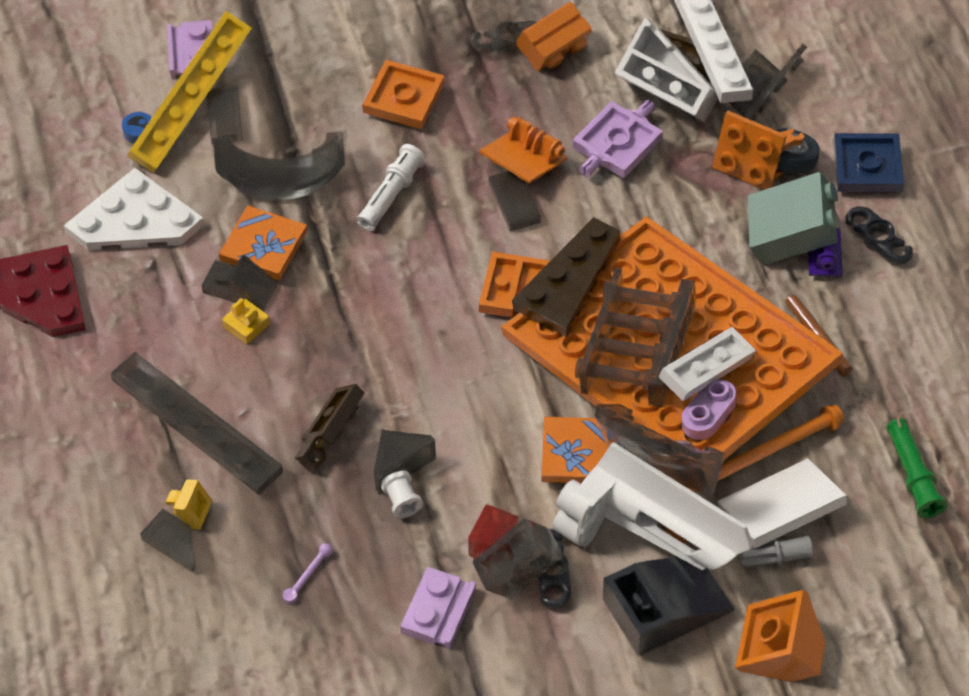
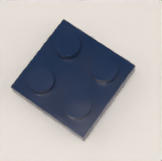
M834 133L833 146L837 192H903L904 176L899 133Z

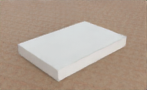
M806 459L717 501L718 508L747 525L754 548H757L847 505L846 494L809 459Z

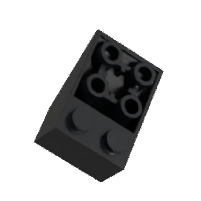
M677 556L634 563L604 577L603 601L638 657L734 611V607L709 569L701 570Z

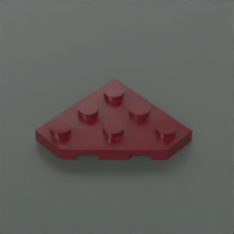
M68 245L0 259V308H2L3 313L23 323L28 321L40 327L41 332L51 337L86 330Z

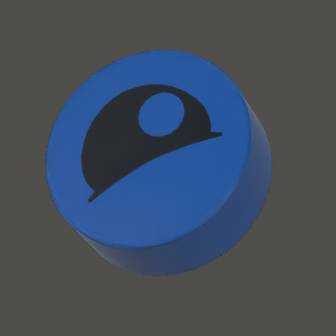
M144 112L128 114L121 123L124 138L129 142L135 143L152 117Z

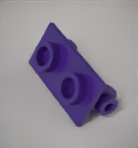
M840 227L836 229L837 243L808 252L809 276L843 277Z

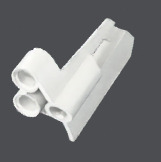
M614 442L609 446L597 466L587 475L581 484L575 480L568 482L556 501V507L560 511L553 521L552 529L578 546H588L597 534L604 518H607L701 570L719 568L731 561L737 554L748 551L753 547L747 525ZM657 521L700 549L695 551L658 528Z

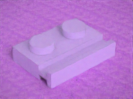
M212 20L183 22L181 26L172 27V24H167L171 79L176 78V75H182L213 30Z
M427 567L400 626L401 634L434 645L439 643L445 645V648L450 650L476 592V582L471 581L468 583L462 581L461 577Z

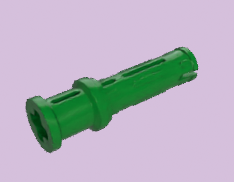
M900 418L901 427H899L895 419L887 424L886 430L891 437L907 475L905 486L907 491L913 494L917 506L915 510L917 516L924 519L938 516L946 510L948 505L946 499L940 496L936 487V475L932 471L927 470L909 428L908 421Z

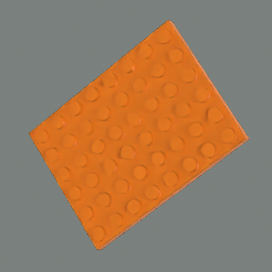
M647 216L621 235V240L604 270L600 271L593 291L589 292L586 296L581 313L578 317L575 316L571 324L572 329L567 337L520 312L501 326L504 337L652 450L659 449L674 467L695 483L700 481L843 362V352ZM733 327L756 352L752 359L720 378L730 382L735 387L736 406L714 435L703 440L692 439L682 429V413L697 393L682 401L659 378V375L664 367Z

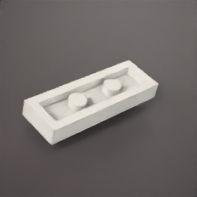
M731 327L664 367L659 378L684 401L707 387L711 382L720 379L752 359L756 350Z

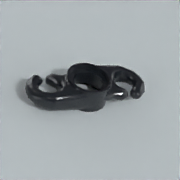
M858 206L847 212L845 221L848 225L853 224L854 216L866 218L867 221L865 223L854 224L853 229L863 236L864 244L868 249L878 253L892 264L901 265L911 260L913 247L910 245L905 247L904 255H897L892 252L894 247H904L905 241L897 237L891 222L882 219L867 207ZM873 231H883L888 235V238L876 240L870 233Z
M543 529L536 534L532 541L536 578L540 582L539 591L542 594H546L549 589H558L562 592V597L558 600H552L544 595L541 597V602L548 608L560 609L567 605L572 596L568 560L563 554L564 546L562 543H558L553 549L542 546L541 543L545 538H553L560 542L563 540V536L553 529ZM548 562H556L562 567V570L556 575H548L543 572L542 566Z

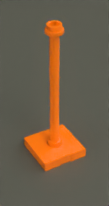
M826 405L820 409L819 416L718 465L697 483L692 479L684 481L659 449L648 453L645 462L695 493L826 427L831 431L838 429L840 424L844 422V415L837 405ZM662 525L666 533L683 544L688 542V540Z

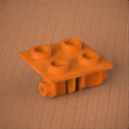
M511 117L507 123V128L510 129L509 133L479 150L480 154L490 159L493 163L502 166L515 174L519 179L528 183L533 182L568 160V157L563 155L565 147L562 146V141L550 136L543 130L539 132L537 126L532 127V124L525 121L522 117Z

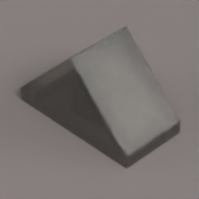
M382 430L374 467L375 490L379 495L384 493L381 489L382 481L391 473L407 471L412 475L436 459L435 439L431 435Z

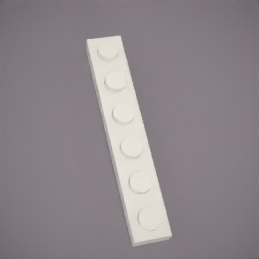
M674 0L720 103L752 100L753 88L712 1Z

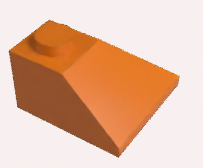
M804 589L748 605L735 669L744 673L788 682L820 675L826 642L809 594Z

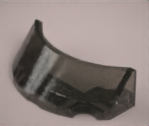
M347 131L327 132L325 142L321 146L313 148L312 153L289 159H271L253 155L235 146L232 137H225V135L213 138L215 171L222 179L227 180L233 186L240 189L241 192L250 196L267 200H290L303 197L329 183L345 166Z
M597 404L595 417L608 448L614 442L684 487L708 494L714 493L725 455L724 452L713 447H705L704 451L693 447L691 442L685 440L675 441L634 422L632 409L621 404Z

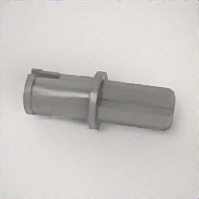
M809 535L778 541L776 538L770 543L757 548L752 547L750 550L740 553L739 557L744 568L775 563L777 567H780L782 562L812 559L813 549Z

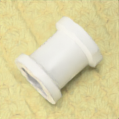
M407 471L391 473L383 479L381 485L382 491L388 494L393 504L392 512L397 518L412 516L423 506L422 498L415 494L411 486L412 477Z

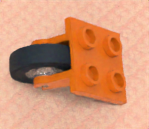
M727 111L722 124L712 168L765 190L773 187L775 178L785 172L802 174L813 170L819 159L820 147L815 139L801 131L787 128L773 130Z

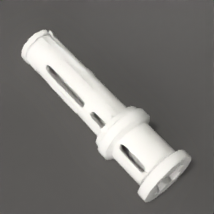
M404 144L399 150L400 155L395 163L389 164L386 168L385 180L356 218L357 224L364 230L374 231L398 193L410 186L413 181V174L426 163L424 153L417 147Z

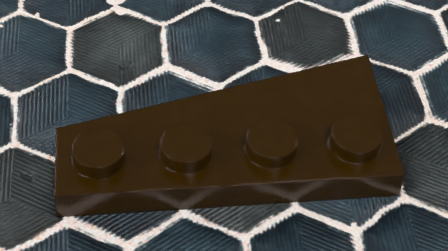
M593 217L512 299L513 309L567 337L572 329L571 324L575 316L578 317L584 307L583 302L589 292L593 291L600 271L605 269L621 240L620 230Z

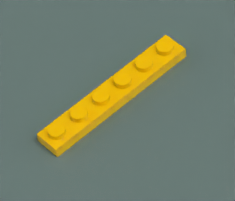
M227 10L224 12L128 152V157L152 173L156 171L252 27Z

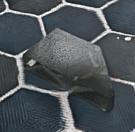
M162 508L140 533L141 540L193 573L196 565L191 527Z

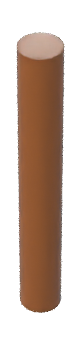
M796 295L789 296L785 304L798 321L837 348ZM844 356L843 362L836 367L841 376H846L853 370Z

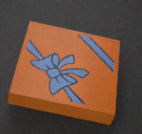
M247 205L219 252V259L222 262L280 281L308 232L307 224Z
M544 416L541 482L568 483L571 480H575L581 484L597 466L609 446L613 443L614 420Z

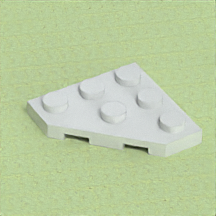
M133 168L66 223L64 229L69 237L88 251L102 250V246L121 245V249L148 247V243L167 242L168 246L182 245L204 226V220L194 210L139 170Z

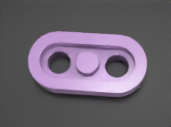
M718 379L700 390L682 413V429L684 433L696 440L707 439L714 435L736 406L735 387L726 380Z

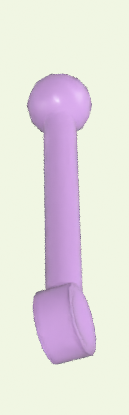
M329 543L320 545L319 554L293 588H288L283 592V599L287 604H294L298 600L297 593L322 560L332 554L333 548Z

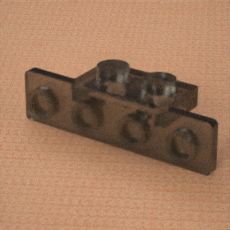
M802 43L788 56L779 69L755 49L741 64L753 88L752 100L727 103L740 113L742 117L755 122L756 120L752 115L756 111L760 114L769 105L772 99L768 95L772 91L776 94L788 81L785 74L788 71L792 74L802 64L804 59L801 55L807 46Z

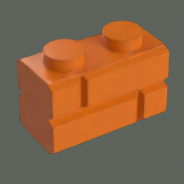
M568 2L522 31L516 43L524 56L528 57V61L536 71H540L546 66L551 70L565 59L563 55L570 51L573 54H577L588 45L587 39L592 32V27L584 17H581L572 2Z

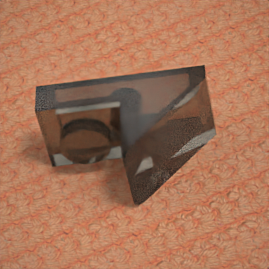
M242 254L236 266L215 260L201 286L204 294L234 303L240 298L243 300L247 299L264 311L277 287V282L250 258Z

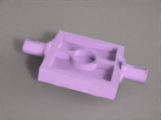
M645 100L636 111H633L611 101L573 139L572 148L589 158L579 167L580 173L583 176L585 175V177H590L599 166H602L625 178L663 138V131L650 124L646 119L655 111L654 103L650 102V100Z

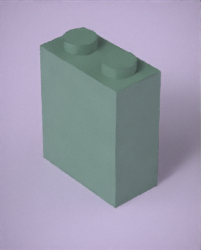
M817 172L748 195L749 247L763 265L837 243L836 229L840 227V221L835 211V202L838 201L835 185L832 182L828 183L822 173Z

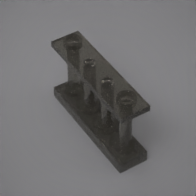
M615 268L611 281L605 282L603 304L584 357L578 358L576 363L575 378L580 380L581 393L588 394L593 378L643 386V390L648 391L649 405L663 407L669 387L659 378V375L664 367L679 358L696 306L695 281L681 279L678 291L672 292L671 295L623 287L622 269ZM620 301L669 308L670 315L669 318L664 317L663 320L617 313ZM616 326L659 333L662 339L660 343H655L654 346L609 339L608 336L611 327ZM603 352L650 359L653 366L651 370L646 369L645 372L600 365L599 361Z

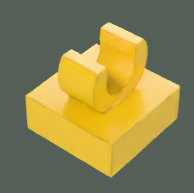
M242 298L233 304L230 308L231 311L222 318L223 327L245 344H249L270 325L269 315L247 299L243 300Z
M186 479L182 490H171L165 503L170 506L174 505L173 514L180 517L188 529L201 530L213 500L198 480Z

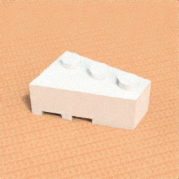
M645 17L618 65L615 74L634 86L705 122L718 99L715 89L663 32Z

